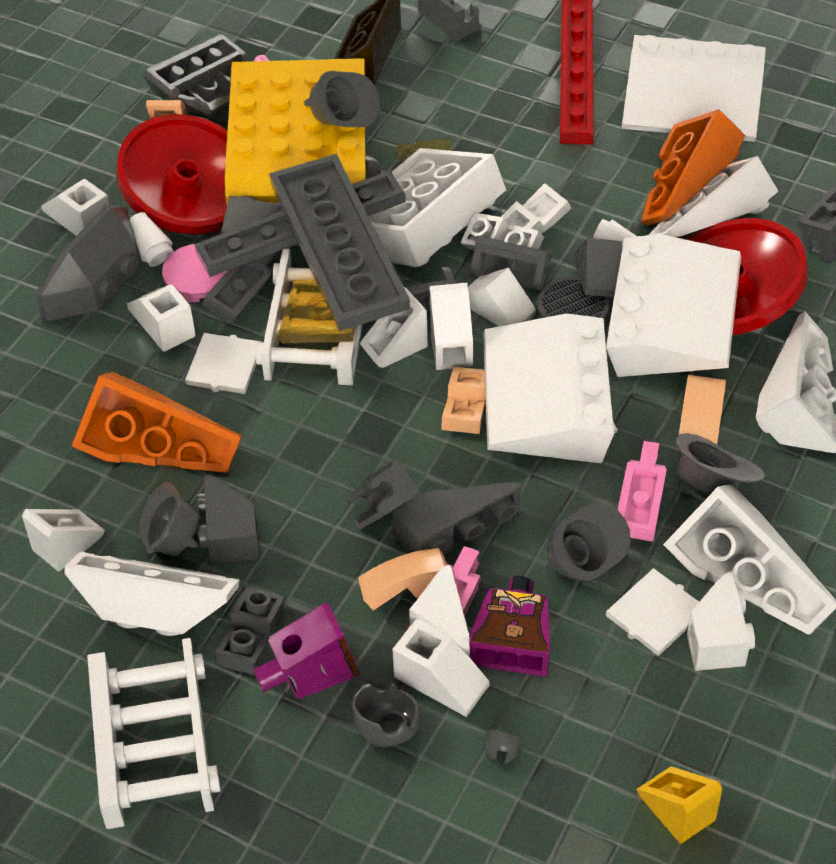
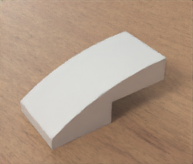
M544 183L523 206L516 201L501 217L509 225L539 230L542 234L559 221L571 209V206L566 199Z

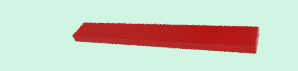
M561 0L560 143L593 144V0Z

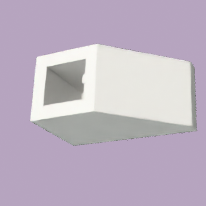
M83 179L41 207L44 213L77 236L106 205H109L106 193L86 179Z
M467 283L430 286V329L436 370L453 369V367H473V335Z
M172 284L158 288L127 303L128 310L163 352L195 337L191 306Z
M733 572L724 573L690 613L687 639L695 671L746 666L749 649H754L755 647L753 626L751 623H745L743 615L746 611L745 594L742 588H736Z
M417 618L392 649L395 678L465 717L468 716L489 687V680L452 637Z

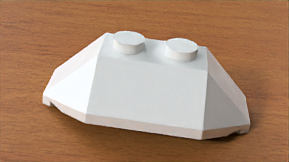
M79 552L65 565L64 570L67 578L102 620L116 622L118 626L123 628L144 627L155 629L157 633L166 636L184 634L224 605L239 588V580L131 559L98 556L86 552Z

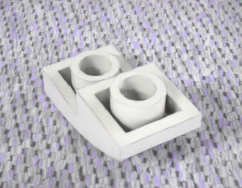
M474 212L460 243L464 247L474 250L476 237L481 236L539 249L544 236L539 230L509 225L503 217Z

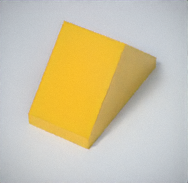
M671 766L636 790L640 798L676 840L682 844L716 821L723 789L719 781Z

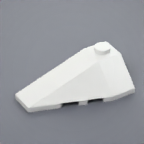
M758 156L731 163L671 218L661 221L649 235L661 234L677 238L747 213L751 215L758 214L769 206L768 200L778 192V189Z
M806 311L798 316L759 395L756 420L760 428L765 433H770L779 444L836 453V414L834 415L832 405L836 401V389L831 385L827 375L833 371L828 338Z
M732 484L718 486L663 544L693 575L703 580H709L715 584L724 573L733 572L736 588L743 589L745 600L759 606L764 612L808 635L836 609L835 598L765 517Z

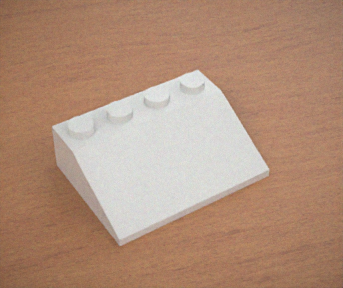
M634 35L622 129L669 134L674 124L720 109L746 135L743 141L755 142L766 47L749 44H726L717 41H694L685 38L673 39L652 35Z
M420 148L392 171V174L405 192L406 202L368 217L391 262L419 267L426 264L437 250L452 241V237L462 228L467 227L474 212L481 213L484 209L492 206L495 200L506 191L493 154Z
M661 234L624 238L606 343V350L618 377L729 368L741 264L740 251Z
M566 313L485 329L483 340L487 450L602 463L614 436L603 318Z

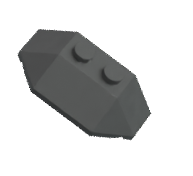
M220 34L146 69L144 77L152 92L161 99L181 100L185 104L188 113L210 116L229 105L232 62H246V52Z
M106 205L62 250L48 272L45 285H40L35 293L42 320L48 322L97 312L108 300L115 296L117 290L129 277L134 276L140 265L127 207L122 205Z

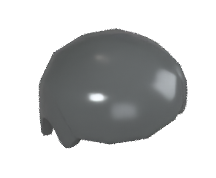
M368 683L353 695L352 718L362 739L373 746L390 747L405 743L414 736L419 729L420 707L411 694L398 690L394 684H390L385 690L377 691Z

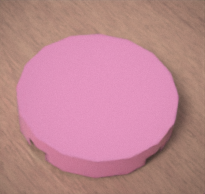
M190 244L177 249L167 257L163 264L162 277L165 286L172 284L187 302L193 303L200 302L199 298H205L227 271L209 277L196 253L195 245Z

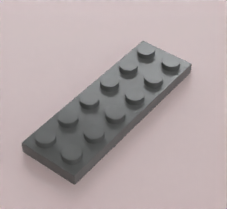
M337 154L269 173L271 186L339 331L411 309L410 298Z

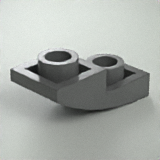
M246 587L231 612V626L215 652V665L255 676L253 669L260 666L270 645L268 640L277 628L285 604V596Z

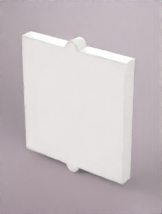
M204 333L186 376V385L209 388L213 392L221 390L245 394L257 364V344L261 341L237 338L236 335L228 337Z
M653 568L606 611V616L628 632L629 639H637L656 655L660 656L688 629L690 613L699 601L685 592L683 585L674 584Z

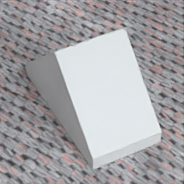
M509 268L480 276L468 286L470 310L497 326L529 321L536 315V308Z
M407 288L405 290L410 298L411 309L378 319L359 343L378 367L384 368L428 347L427 311Z
M25 509L22 515L32 550L58 572L65 568V565L79 552L86 551L101 539L105 532L103 528L80 510Z
M451 565L443 566L409 609L410 626L416 618L452 637L470 657L469 633Z

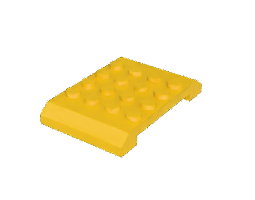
M365 58L232 62L225 164L226 205H228L229 196H250L257 201L277 203L279 201L271 186L269 173L333 154H337L352 184L366 179L365 127H339L323 124L314 117L310 107L304 106V101L309 98L311 88L325 72H355L365 76Z

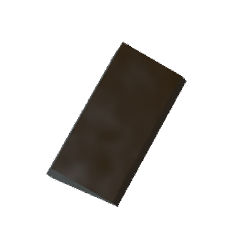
M376 0L354 17L334 58H365V76L372 81L374 86L401 29L400 0Z

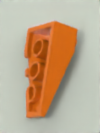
M720 109L674 124L660 150L659 158L663 161L661 168L654 172L653 179L657 182V186L648 194L641 220L645 226L671 218L739 155V148L746 135Z
M108 372L99 375L72 447L106 462H129L149 466L162 465L180 467L181 469L227 473L243 436L147 386L117 373Z

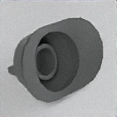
M328 71L311 88L309 98L304 101V106L310 107L314 117L323 124L360 128L369 126L376 120L380 112V98L376 87L366 76L355 72Z
M685 433L679 434L675 440L676 446L681 452L676 469L677 477L703 495L709 496L718 486L733 485L735 481L756 483L762 481L765 477L763 470L756 464L724 450L706 438Z
M168 481L159 485L148 498L139 521V535L146 547V551L149 554L156 551L170 556H177L187 547L198 548L200 541L196 530L199 524V512L181 498L174 484Z
M594 502L582 507L561 521L554 529V533L550 537L547 546L550 562L546 565V568L549 571L556 570L565 578L588 582L598 578L619 563L628 552L631 540L630 529L625 518L616 508L606 503Z

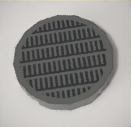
M567 276L555 279L543 287L538 295L537 315L539 319L566 313L603 318L605 325L609 315L610 299L608 296L585 295L580 278Z

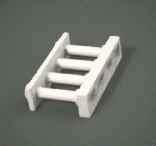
M283 249L280 263H274L273 284L275 289L264 343L258 342L256 349L257 365H262L264 380L272 381L275 362L331 365V369H337L338 385L353 386L363 324L339 331L335 323L284 320L286 308L329 309L322 295L289 293L291 282L316 283L310 268H293L290 249ZM280 335L335 338L336 342H339L338 347H332V350L278 347Z
M191 638L182 639L184 661L117 671L116 667L109 668L105 652L87 655L99 804L106 829L125 826L123 809L130 808L132 802L201 791L205 812L214 811L212 793L220 792L217 765H208L198 680L206 679L202 653L194 654ZM187 678L189 697L121 708L120 704L114 705L113 694L120 693L121 688ZM191 714L193 734L126 746L124 742H117L116 731L124 730V725ZM196 752L198 773L129 785L127 780L121 781L120 769L127 768V763Z

